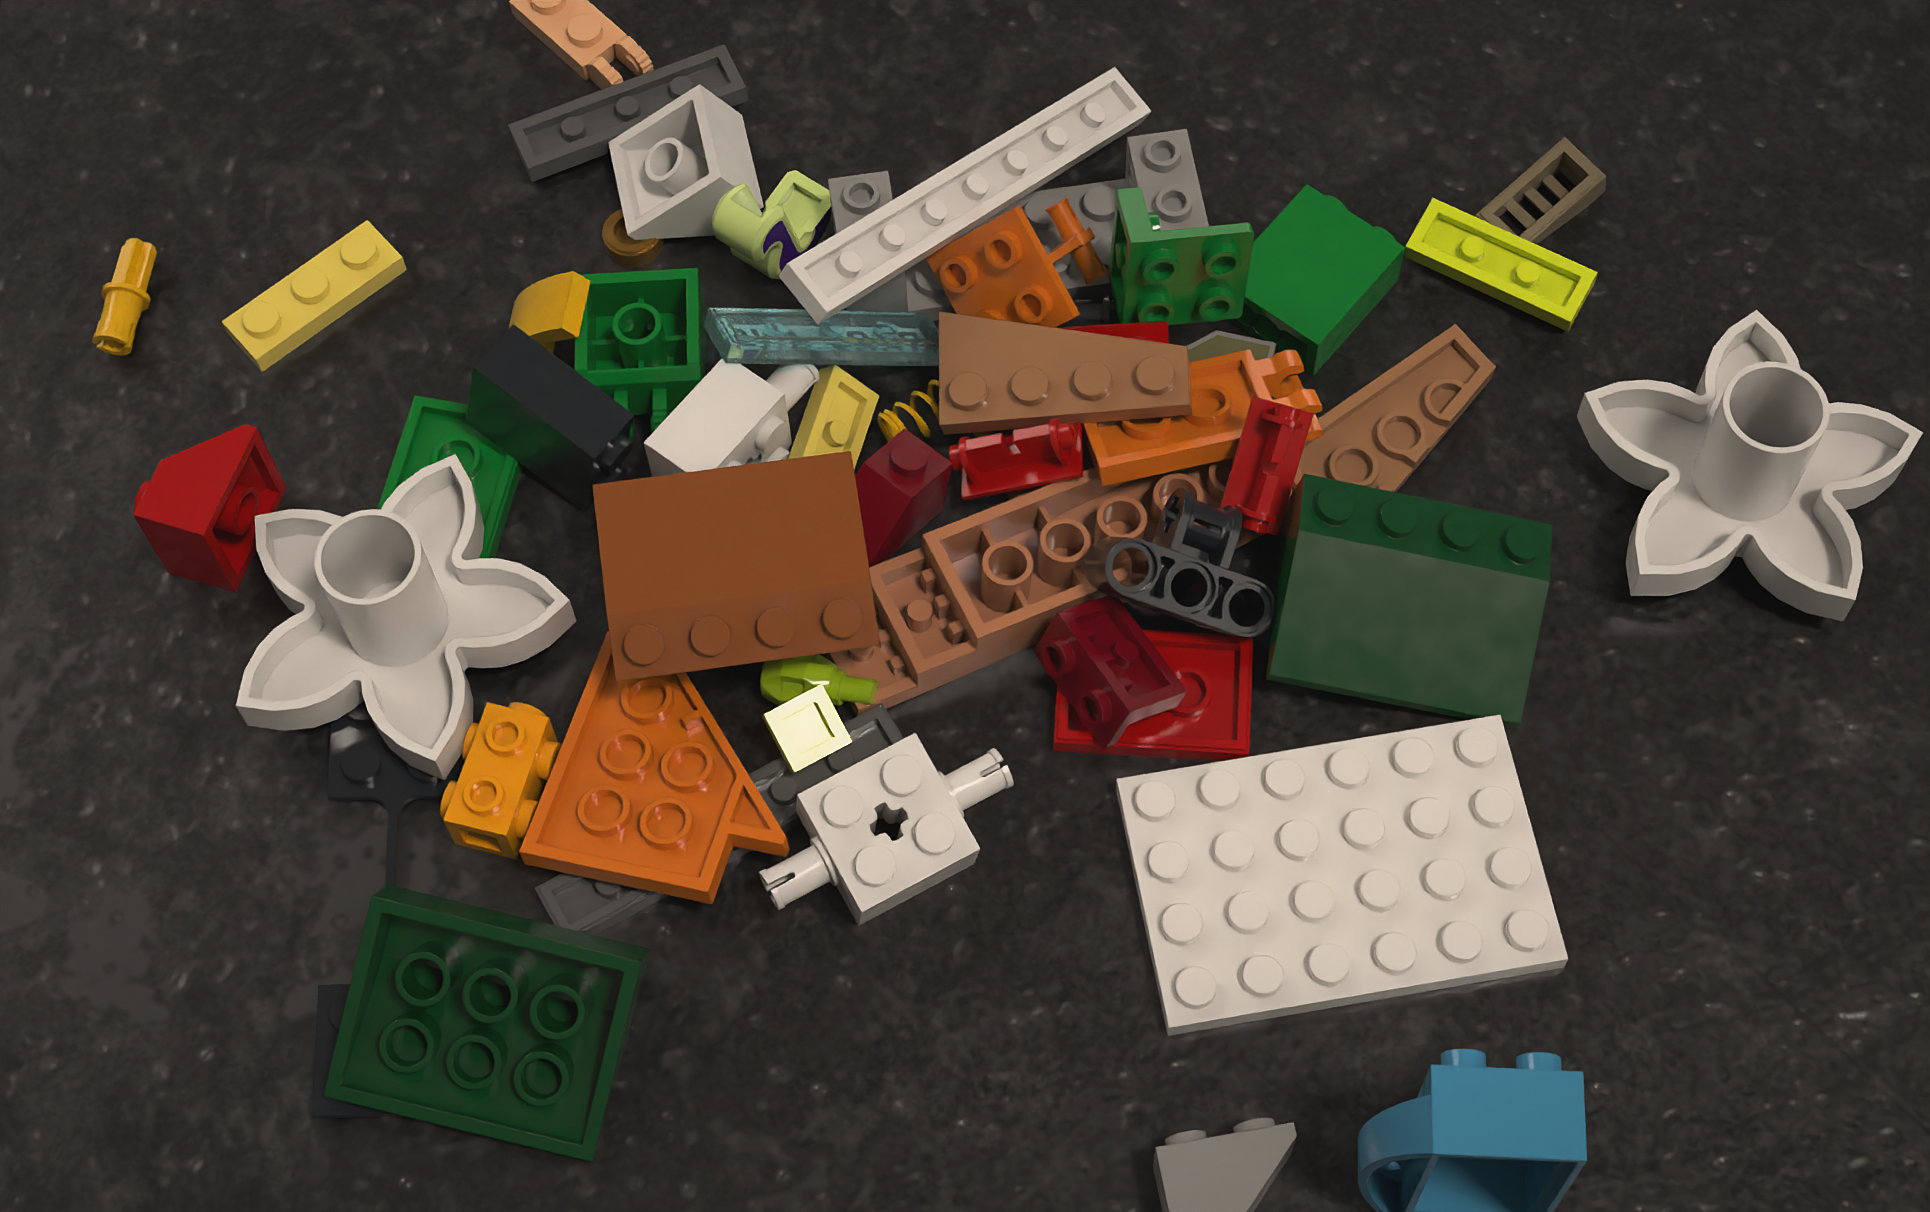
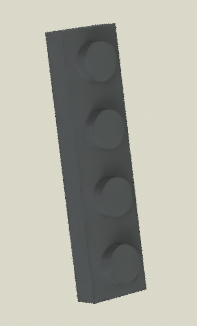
M725 44L508 124V127L531 181L534 182L610 153L609 141L699 84L730 107L748 101L747 89Z

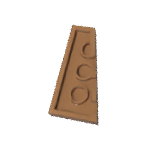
M939 312V425L944 435L1028 428L1049 424L1050 420L1059 418L1061 423L1081 422L1082 424L1192 415L1190 355L1187 346Z
M1454 324L1318 418L1323 435L1318 439L1305 442L1298 467L1303 475L1309 474L1397 492L1492 379L1496 366Z

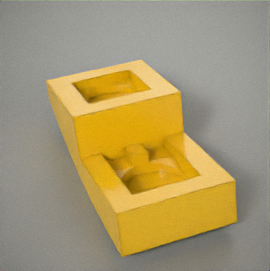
M574 271L545 278L530 285L514 301L509 328L514 324L551 353L554 351L556 341L579 338L590 280Z

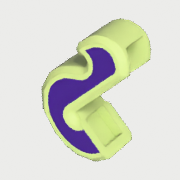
M797 170L787 172L766 200L765 208L761 212L748 185L743 183L728 190L719 200L712 217L713 232L718 240L730 246L734 256L769 278L780 280L779 274L788 262L820 244L832 222L830 193L828 189Z

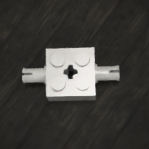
M725 354L644 441L652 477L788 459L793 445L787 412L812 385L820 380L818 370L810 361H783L765 381L737 361L730 360Z
M914 733L797 794L796 813L811 838V846L767 870L759 871L766 891L771 890L772 896L770 898L780 910L786 904L831 882L833 886H837L859 926L973 865L979 854L980 847L964 820L963 810L1005 788L1008 789L1014 786L1013 778L1007 765L1000 769L999 763L1003 761L1002 756L995 748L987 751V754L944 775L941 771L937 772L917 734ZM884 818L888 824L897 822L900 825L897 840L892 841L886 833L877 836L873 834L878 819Z

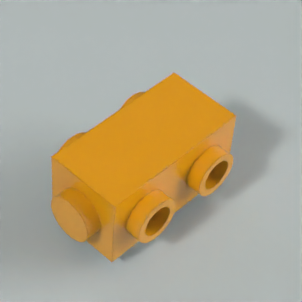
M487 702L480 722H473L469 726L462 749L465 763L458 781H450L447 785L440 807L441 818L456 845L517 860L520 848L538 806V800L545 780L548 781L562 746L561 743H558L549 717H546L541 710L519 702L510 703L508 707Z

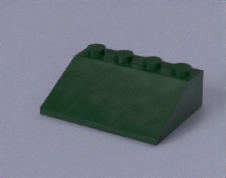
M1304 474L1288 499L1282 520L1274 596L1276 613L1271 626L1266 679L1469 720L1501 715L1504 727L1516 729L1521 724L1550 582L1552 524Z
M388 884L373 894L370 899L323 1096L592 1162L635 1014L650 949Z

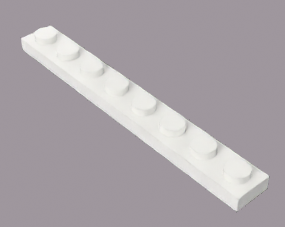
M1114 67L788 262L779 274V277L819 325L1134 129L1146 119L1151 110Z

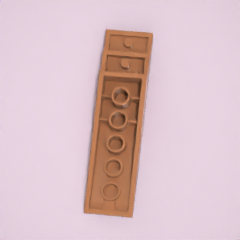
M1234 458L1103 487L1100 484L1095 467L1083 471V478L1052 483L922 534V547L869 567L880 646L824 653L829 661L837 665L838 669H845L848 673L847 675L875 679L878 682L873 705L849 702L855 716L857 717L880 704H883L885 709L1031 647L1040 641L1058 611L1108 596L1095 589L1086 577L1084 564L1090 547L1099 539L1110 536L1137 538L1152 543L1164 506L1175 489L1180 487L1192 492L1193 499L1220 508ZM1299 467L1296 472L1290 496L1303 476V473L1301 472ZM1193 522L1195 525L1206 528V526ZM1241 527L1236 548L1264 534ZM1124 549L1115 556L1112 565L1114 577L1119 583L1128 578L1132 568L1131 558ZM1182 570L1179 571L1174 576L1173 580L1184 575L1185 573Z

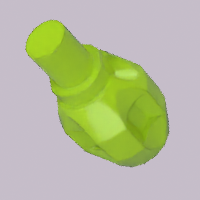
M820 654L764 661L760 676V691L765 699L777 706H781L822 684L833 705L841 706L844 701L873 705L878 682L875 679L849 676L845 669H838L837 665Z

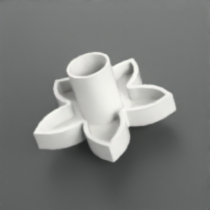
M1757 310L1731 326L1713 347L1696 388V393L1672 383L1654 380L1616 382L1586 392L1577 414V419L1590 447L1606 466L1627 482L1652 491L1647 497L1629 537L1626 568L1631 596H1670L1697 589L1720 575L1729 566L1734 557H1741L1759 584L1777 599L1805 613L1844 621L1856 600L1863 570L1861 541L1854 522L1846 510L1857 508L1874 500L1893 484L1923 434L1922 431L1885 411L1862 404L1828 403L1826 394L1819 383L1808 373L1801 370L1798 358L1783 334Z
M456 454L420 469L400 484L385 501L381 510H362L341 517L321 510L288 509L255 516L256 549L265 573L277 595L288 609L296 615L274 628L258 645L244 670L236 707L248 726L287 731L314 728L332 722L365 701L368 713L378 732L393 752L410 766L445 780L462 754L465 735L469 726L473 723V697L464 671L468 667L497 668L524 661L551 646L576 622L570 600L545 576L520 563L499 558H479L483 549L484 524L480 504L468 475Z

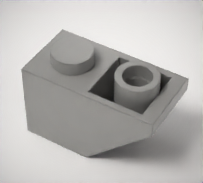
M1257 1118L1237 1124L1233 1128L1234 1133L1207 1138L1205 1131L1191 1130L1166 1138L1165 1146L1155 1147L1153 1161L1162 1212H1254L1292 1153L1297 1137L1294 1122L1275 1125L1272 1118Z

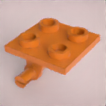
M1068 197L1045 209L1063 240L1058 244L1059 246L1047 253L1022 207L1018 205L926 257L956 314L1053 328L1080 314L1052 263L1070 253L1086 285L1108 273V270L1104 267L1091 243V240L1095 238L1090 227L1086 229L1082 227L1068 201Z

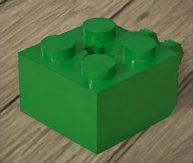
M698 268L580 274L590 280V286L579 338H575V371L632 414H652L651 432L653 433L707 375L706 306ZM634 420L628 438L631 442L634 436Z

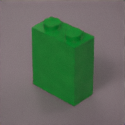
M1306 184L1253 242L1243 313L1239 318L1227 320L1255 339L1276 343V353L1285 350H1296L1304 365V371L1313 377L1398 281L1405 247L1399 244L1387 230L1378 226L1373 227L1348 211L1346 206L1337 198L1323 195Z

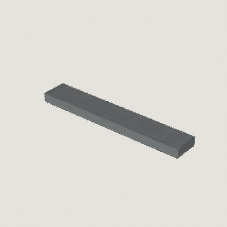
M883 704L843 724L852 740L851 743L792 774L782 756L748 774L784 833L802 824L796 813L797 794L904 739ZM733 846L727 864L752 850ZM561 873L535 887L554 925L592 935L602 932L669 896L568 873Z

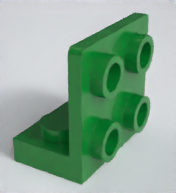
M1141 187L1116 189L1108 278L1120 324L1168 321V325L1206 321L1214 322L1241 317L1254 240L1251 224L1238 223L1161 231L1157 212L1147 211Z

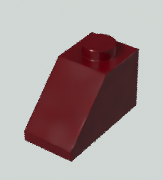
M905 428L868 458L855 475L869 567L880 564L888 559L944 509L952 462Z

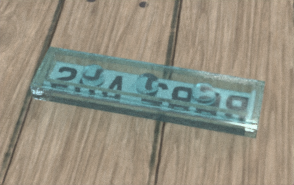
M714 307L709 308L703 325L725 363L939 366V330L925 312L841 310L818 325L806 310Z

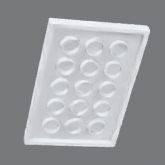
M1501 715L1118 778L1116 780V792L1168 1036L1564 968L1568 961Z

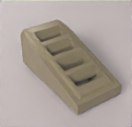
M1564 137L1480 210L1476 217L1516 235L1499 218L1509 211L1527 229L1519 237L1537 245L1587 208L1606 191V175ZM1560 172L1576 186L1570 192L1554 178ZM1544 185L1559 202L1552 206L1536 190ZM1524 198L1543 214L1537 221L1518 204Z

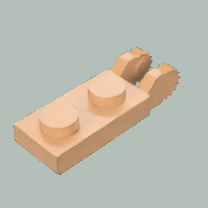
M588 0L509 1L512 14L519 22L584 80L591 79L601 89L624 82L619 72L609 64L616 58L638 76L654 70L652 61L645 50L638 46L630 36H627L626 33Z

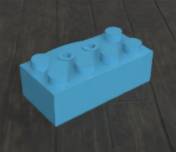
M1453 1049L1443 1052L1441 1054V1065L1430 1066L1417 1098L1402 1102L1380 1112L1368 1120L1359 1131L1358 1185L1361 1194L1376 1212H1554L1587 1162L1583 1071H1562L1561 1057L1545 1052H1532L1517 1056L1516 1068L1486 1067V1054L1478 1050Z

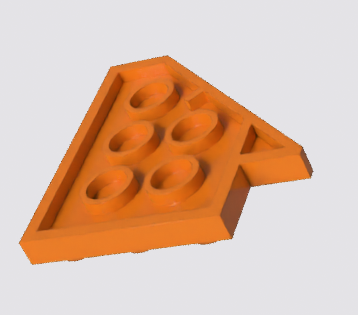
M607 631L519 853L526 865L713 904L733 846L787 857L790 848L786 835L687 673L616 682L610 634Z

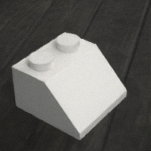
M700 84L608 142L627 235L634 240L655 237L660 239L715 236L712 217L719 200L728 190L743 183L748 185L759 208L764 207L742 115Z

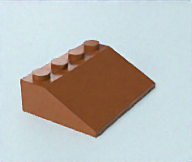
M851 451L592 485L616 682L880 646Z

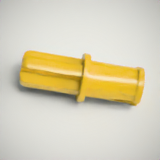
M129 238L121 248L112 282L103 285L101 295L105 300L104 307L92 343L97 344V348L105 353L120 356L131 353L135 330L141 312L148 309L151 300L146 290L157 255L156 248L151 243L143 242L138 238Z

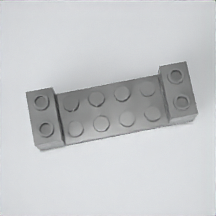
M1187 129L1127 137L1125 179L1031 192L965 234L1020 205L1047 253L1059 246L1058 244L1063 240L1045 209L1068 197V201L1084 229L1090 227L1095 238L1091 240V243L1109 273L1116 189L1141 187L1147 211L1157 212L1161 231L1209 226ZM888 171L828 179L834 235L893 200ZM1070 253L1052 263L1072 300L1103 297V293H1109V296L1113 295L1108 273L1086 285ZM926 258L846 307L850 333L939 320V312L956 314Z

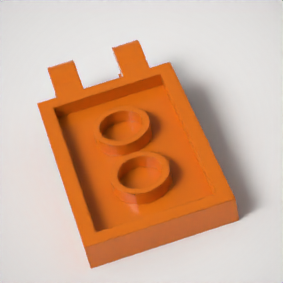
M1248 349L1190 362L1192 415L1082 423V434L1102 487L1234 458L1252 396L1314 413L1306 442L1318 439L1323 435L1322 427L1315 414L1322 411V404L1314 389H1304L1298 375L1289 376L1304 372V365L1296 350L1281 351L1270 358L1256 361L1251 350Z

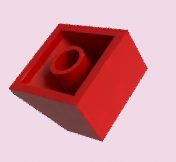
M244 424L160 460L151 480L144 482L137 492L133 516L168 573L236 593L257 551L255 516L276 512L287 487L258 428Z

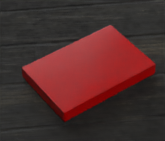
M1143 630L1186 688L1187 693L1177 707L1129 724L1118 742L1106 748L1099 744L1089 728L1083 724L1078 713L1057 685L1053 751L1226 761L1249 757L1253 637Z

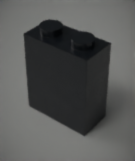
M513 324L473 366L466 422L582 510L594 499L592 485L622 481L627 471L622 466V463L633 446V442L628 438L634 414Z

